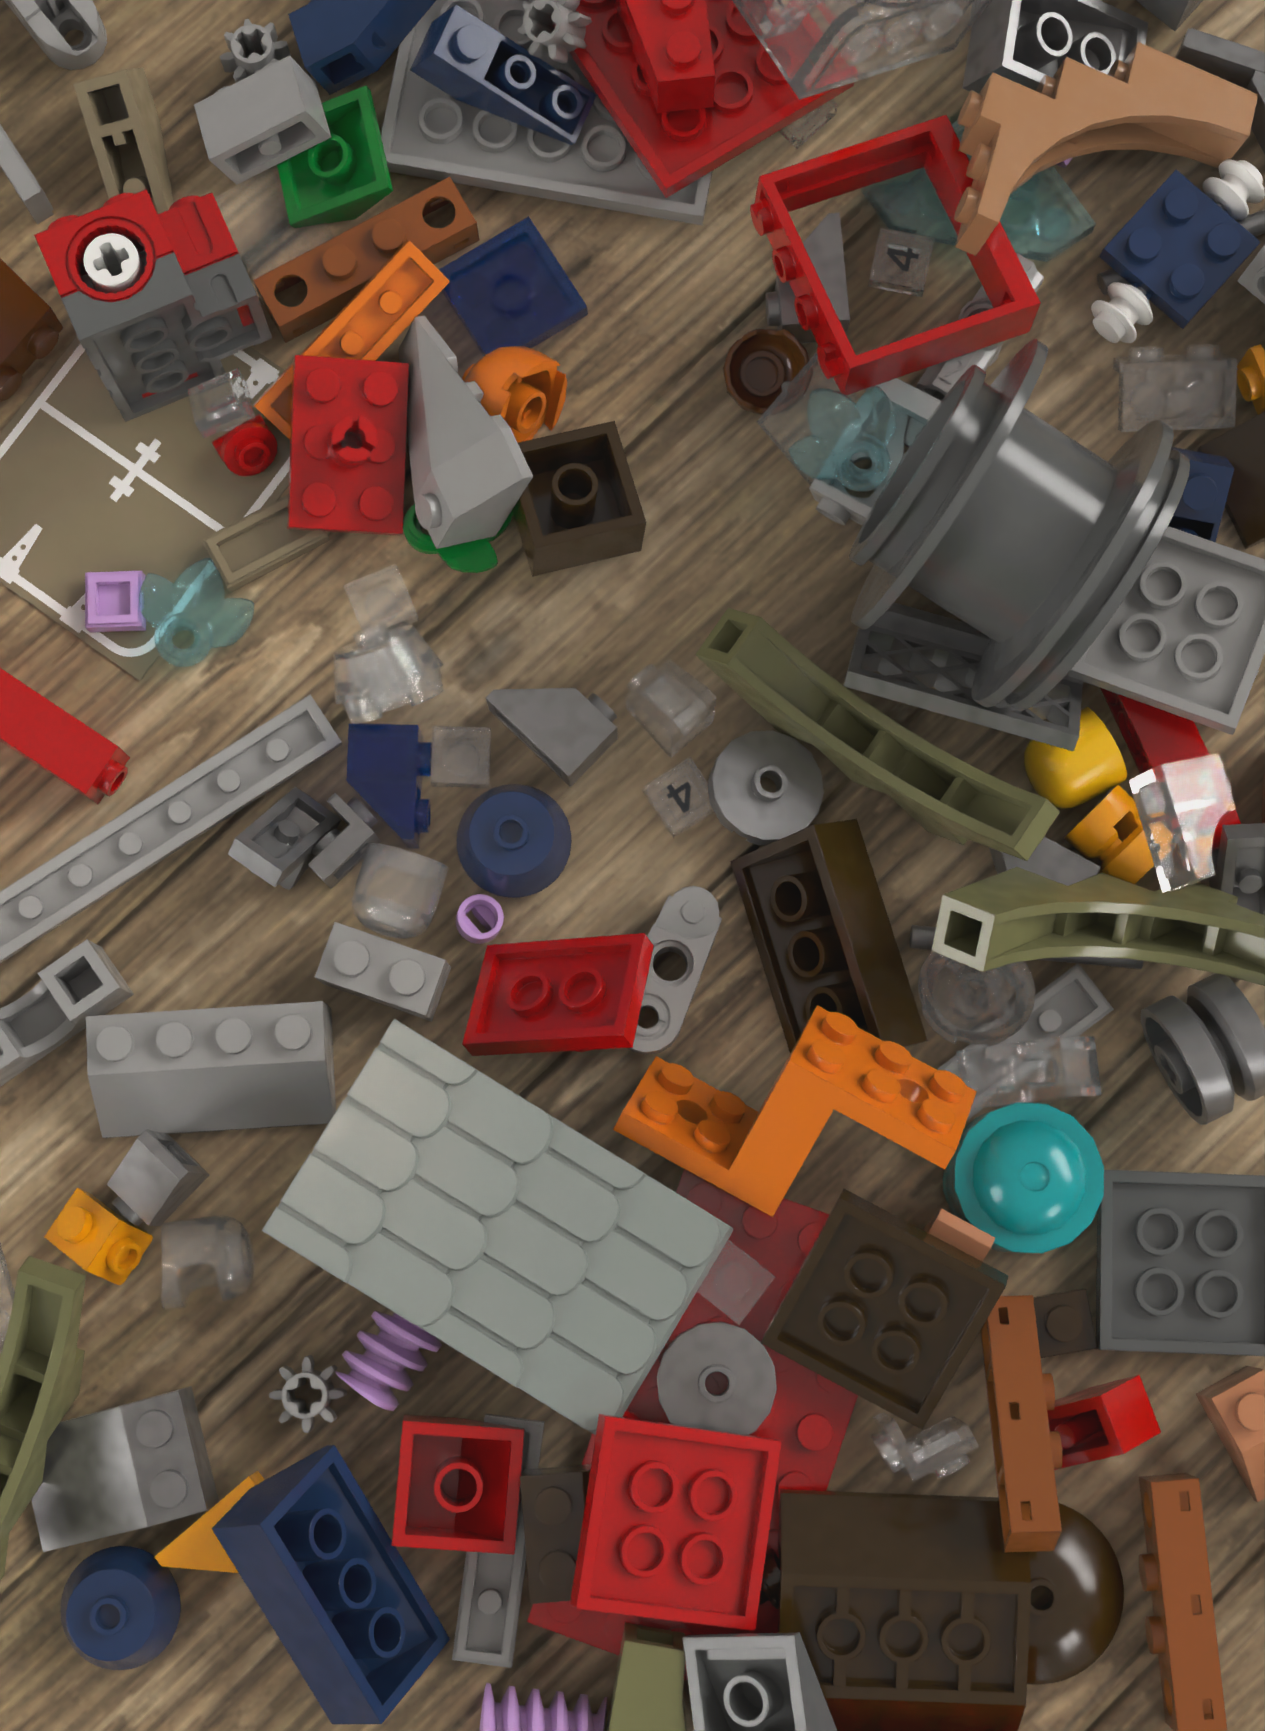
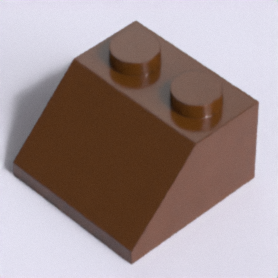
M0 258V400L5 401L18 390L22 382V375L36 359L44 358L53 350L58 342L59 332L63 329V326L51 307Z

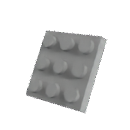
M1168 526L1151 558L1117 611L1066 676L1233 735L1265 654V559Z

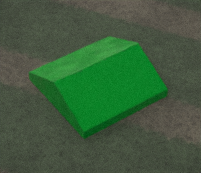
M366 85L322 102L331 138L277 164L290 226L293 228L357 219L393 192L371 89Z

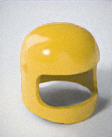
M1089 707L1081 709L1079 738L1074 751L1030 740L1024 752V767L1031 785L1039 796L1047 798L1057 808L1063 809L1079 806L1120 784L1127 778L1125 762L1115 740L1102 720Z

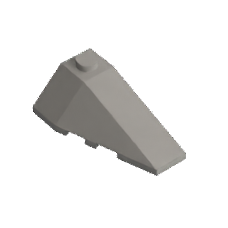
M425 315L415 317L398 350L400 363H409L407 437L417 519L420 525L428 530L436 549L496 536L533 478V474L510 426L501 414L494 416L488 414L480 403L484 392L475 381L464 382L458 374L455 354Z

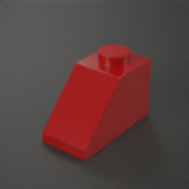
M1140 1375L1093 1386L1055 1400L1054 1410H1047L1049 1430L1058 1431L1061 1438V1469L1125 1454L1161 1433Z

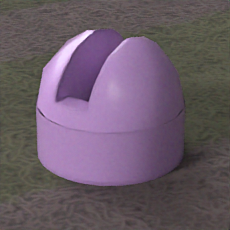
M476 894L466 898L461 903L456 915V927L460 935L470 943L477 944L493 940L498 935L504 921V914L500 904L494 898L483 894ZM472 911L477 920L489 932L481 933L466 914Z

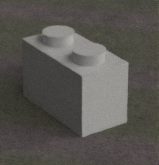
M290 55L279 61L267 64L260 71L231 86L223 87L208 98L194 104L209 161L236 185L331 138L316 82Z
M334 922L315 978L329 987L432 1022L451 966L445 959Z

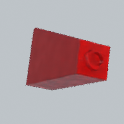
M0 668V742L96 804L100 803L104 795L112 796L127 776L128 768L125 765L130 757L119 746Z

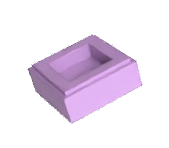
M143 571L85 573V628L89 632L146 631V576Z

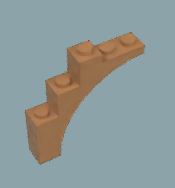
M1137 42L1124 62L1116 60L1108 74L1066 57L1053 77L1043 76L1036 91L992 72L980 93L970 91L957 121V124L965 127L958 151L972 156L966 176L972 178L973 183L972 187H967L955 211L954 220L961 223L955 247L976 256L999 223L1009 196L1035 174L1069 158L1104 150H1148L1184 156L1219 168L1222 161L1231 159L1249 137L1258 94L1140 42Z

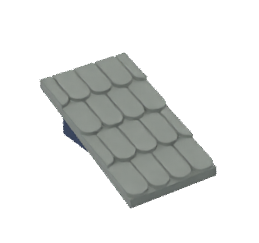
M393 1019L381 1038L380 1044L371 1054L346 1094L347 1097L341 1102L313 1147L312 1153L306 1158L281 1198L279 1206H276L261 1231L596 1435L599 1414L618 1417L624 1415L734 1231V1228L398 1020Z

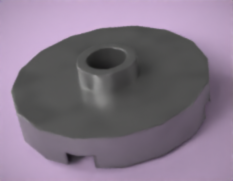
M773 730L751 731L732 740L716 758L708 779L710 805L720 823L731 833L735 831L738 835L747 838L745 841L756 845H768L805 829L818 814L824 794L822 774L811 752L794 738ZM767 777L773 780L776 785V792L769 793L765 791L760 785V778Z
M725 1322L697 1324L679 1334L664 1352L657 1373L659 1402L670 1423L674 1425L749 1435L757 1430L771 1412L777 1391L775 1366L764 1345L744 1328ZM722 1372L727 1376L728 1387L725 1392L714 1395L707 1391L705 1380L709 1374Z

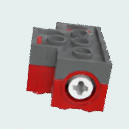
M147 189L136 194L121 193L107 200L103 207L81 216L69 215L53 221L47 230L34 235L76 335L94 368L97 370L103 384L109 391L115 405L120 410L125 422L228 380L220 361L221 359L238 353V351L249 346H255L272 339L257 293L212 192L201 197L196 195L183 197L175 201L169 210L159 214L156 212Z

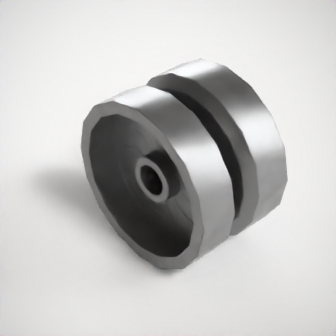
M1214 973L1188 986L1186 1003L1172 995L1141 1010L1143 1032L1160 1072L1182 1107L1200 1125L1208 1124L1232 1112L1235 1093L1247 1101L1256 1100L1265 1095V1028L1243 992L1229 977Z

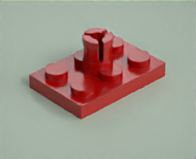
M305 355L294 356L287 529L397 536L403 534L409 363Z
M645 933L487 945L462 1045L472 1056L560 1051L585 1052L596 1049L633 1048L654 947Z

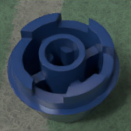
M508 784L484 792L469 805L459 823L456 842L462 867L473 882L485 891L497 896L519 898L542 891L559 877L569 859L572 839L568 819L554 799L543 791L531 786Z
M131 1546L105 1548L84 1559L70 1575L61 1599L62 1626L72 1647L88 1662L110 1670L137 1668L156 1658L172 1640L181 1613L179 1589L168 1567H162L153 1554Z

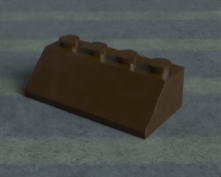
M857 819L811 825L730 861L790 1053L817 1005L829 1012L844 1014L851 1018L862 1030L883 1041L898 1043L904 1048L928 1041Z

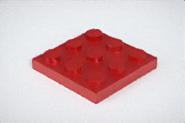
M599 1414L570 1605L575 1609L755 1631L782 1441L772 1438Z

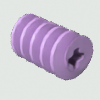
M374 1311L371 1317L380 1329L379 1334L374 1335L360 1330L357 1337L364 1346L365 1353L361 1355L345 1350L342 1356L351 1368V1372L344 1374L335 1371V1373L374 1405L385 1410L394 1411L399 1403L390 1387L409 1391L413 1386V1382L404 1368L424 1371L428 1364L419 1348L437 1352L442 1344L438 1338L396 1313L390 1316Z
M486 1683L480 1731H605L608 1697H604L597 1714H593L588 1695L580 1694L573 1711H568L564 1692L556 1691L549 1708H543L539 1689L532 1688L525 1705H519L515 1686H508L501 1702L498 1703L494 1700L491 1684Z

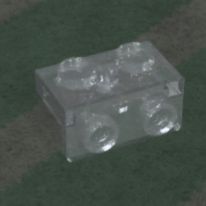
M883 1411L873 1417L879 1431L870 1436L886 1467H890L893 1473L901 1470L913 1482L929 1473H935L939 1479L960 1470L970 1463L966 1453L979 1447L968 1425L954 1416L944 1419L905 1440L895 1419Z

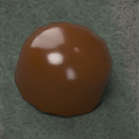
M754 329L744 334L741 339L737 340L729 348L723 366L727 393L742 409L761 415L783 412L803 396L811 374L807 350L791 332L785 329Z

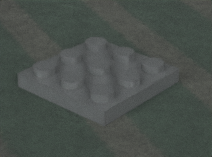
M1104 1170V1197L1097 1210L1096 1342L1098 1350L1265 1356L1264 1175Z

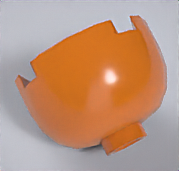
M525 346L499 347L480 358L475 364H472L462 377L464 382L475 381L484 392L480 402L490 416L501 414L510 426L517 443L532 440L543 423L550 431L553 430L565 403L568 383L566 374L557 370V366H560V364L556 360Z

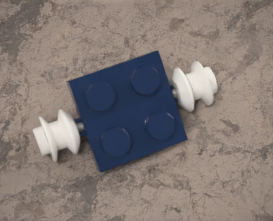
M1227 159L1222 161L1219 165L1221 179L1216 177L1207 178L1203 183V192L1178 170H1175L1103 248L1099 257L1131 285L1113 282L1107 289L1111 301L1108 303L1096 300L1092 304L1091 310L1095 317L1093 325L1102 337L1112 343H1118L1119 341L1133 343L1137 338V332L1133 325L1135 323L1149 325L1153 321V313L1148 300L1184 329L1260 244V241L1236 220H1245L1248 216L1249 208L1246 202L1259 203L1265 197V190L1262 185L1263 177L1254 165L1245 160L1235 161Z

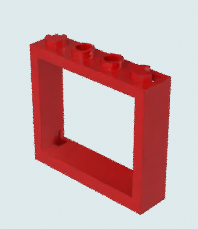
M947 115L759 176L755 203L750 205L753 224L760 236L767 235L773 248L772 260L776 274L782 283L789 282L796 297L794 305L799 323L805 331L811 329L818 344L817 356L822 372L827 379L834 378L842 397L1030 332L1041 304L999 221L976 256L966 252L993 306L992 309L858 355L855 354L788 212L924 167L958 235L961 223L954 220L955 211L966 188L972 187L973 179L966 176L970 161L965 153L958 151L960 141Z

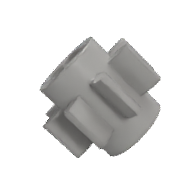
M535 0L532 3H523L522 6L525 9L523 25L517 31L519 34L533 40L529 48V54L541 59L549 55L552 60L564 64L567 63L568 52L576 48H586L587 45L584 42L586 26L592 22V18L576 11L580 0Z
M245 19L244 26L238 28L234 34L229 32L224 34L227 46L231 52L220 55V60L225 72H234L233 78L235 83L260 71L267 64L279 61L289 55L291 56L287 41H277L278 36L273 23L270 22L265 27L252 24L249 19Z
M312 1355L304 1357L301 1373L297 1374L291 1367L282 1366L279 1372L287 1382L283 1389L269 1393V1398L274 1400L282 1399L283 1406L286 1409L280 1415L278 1421L284 1423L292 1419L293 1416L302 1419L304 1433L312 1431L314 1416L320 1414L324 1420L330 1423L335 1421L337 1415L329 1406L333 1399L347 1395V1390L334 1388L330 1379L338 1367L332 1365L324 1369L323 1372L314 1370L315 1361ZM306 1378H310L312 1388L321 1389L322 1399L313 1402L310 1410L306 1409L305 1400L295 1398L294 1393L295 1388L305 1385Z

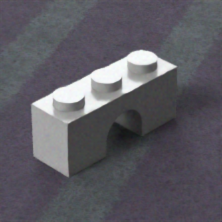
M86 939L38 972L42 980L32 990L16 1001L0 1008V1087L85 1029L86 1016L105 1015L134 995L101 946Z

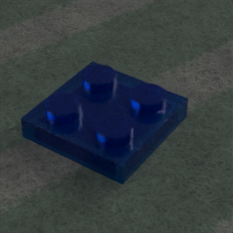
M529 216L439 269L450 280L442 290L443 294L483 356L499 347L525 346L533 348L588 315L587 305Z

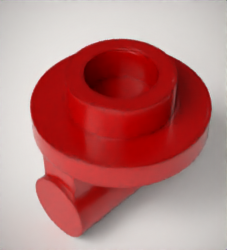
M260 414L211 442L227 468L239 476H253L263 472L271 465L277 454L276 438Z

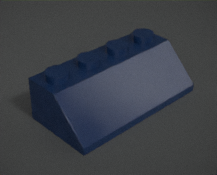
M327 1445L250 1488L212 1528L332 1724H382L450 1640V1637L395 1546H392L391 1538L335 1445Z

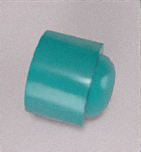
M1016 1102L978 1116L964 1128L957 1150L947 1167L943 1170V1192L951 1214L995 1237L992 1249L998 1252L1045 1253L1070 1244L1092 1223L1104 1197V1165L1093 1137L1073 1116L1048 1104Z

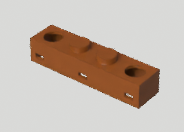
M449 176L254 279L253 282L259 297L284 342L287 343L336 317L407 240H410L433 264L479 241L477 222L451 177ZM448 203H451L455 208V218L446 227H431L423 219L425 215ZM302 280L307 285V296L297 306H284L275 298L276 294Z
M1033 1295L1000 1296L980 1330L1004 1553L1054 1551L1062 1532L1054 1469H1061L1062 1444L1059 1432L1049 1430L1047 1410H1054L1055 1407L1053 1376L1051 1373H1042Z
M1188 1473L1140 1476L1139 1484L1147 1554L1139 1555V1574L1143 1590L1145 1592L1151 1591L1154 1616L1146 1617L1145 1629L1150 1653L1158 1654L1165 1723L1174 1731H1227L1199 1478Z

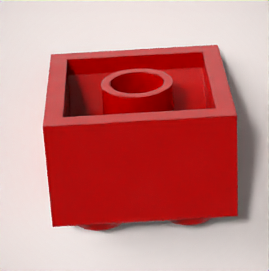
M404 1414L392 1546L514 1555L525 1429L464 1418Z

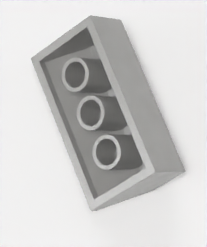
M323 1001L86 1016L87 1075L102 1138L140 1136L145 1130L164 1134L328 1124L336 1112L332 1009Z

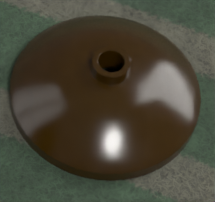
M1059 1502L1062 1532L1055 1550L1029 1552L1031 1591L1036 1586L1042 1585L1046 1586L1050 1592L1049 1601L1044 1606H1030L1027 1684L1031 1685L1063 1681L1079 1674L1092 1665L1111 1643L1119 1626L1123 1611V1577L1113 1548L1103 1533L1089 1519Z

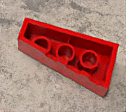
M614 0L619 17L624 22L631 39L633 52L657 113L713 107L715 69L706 0Z

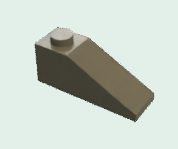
M144 67L125 69L74 83L75 92L108 198L110 199L121 193L136 194L147 189L157 214L169 210L174 200L161 124Z

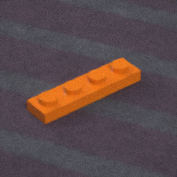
M407 240L300 355L376 361L413 322L414 318L445 288L450 280L410 240ZM293 362L253 404L289 440L291 436Z

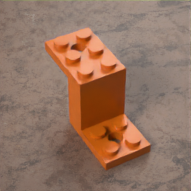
M817 1005L759 1112L745 1105L738 1096L730 1092L720 1091L694 1077L685 1067L675 1063H668L656 1056L623 1109L613 1130L773 1217L833 1110L842 1113L945 1169L957 1150L977 1091L966 1086L957 1075L946 1070H937L912 1057L910 1052L900 1044L892 1041H883L862 1030L848 1016L838 1012H829Z

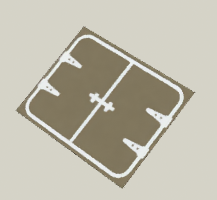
M76 335L0 433V583L138 681H141L220 577V573L206 550L202 539L278 500L289 486L290 440L253 406L285 370L251 346L220 360L228 380L125 422L120 410L115 405L109 391L103 384L97 370L94 368ZM260 414L276 438V457L271 465L259 474L253 476L236 475L227 468L211 442ZM143 571L146 576V631L89 632L85 628V573Z

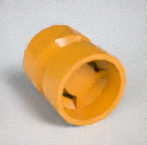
M1119 784L1064 837L1087 860L1098 858L1102 862L1100 873L1103 872L1132 884H1136L1177 842L1155 819L1143 821L1139 817L1141 806Z

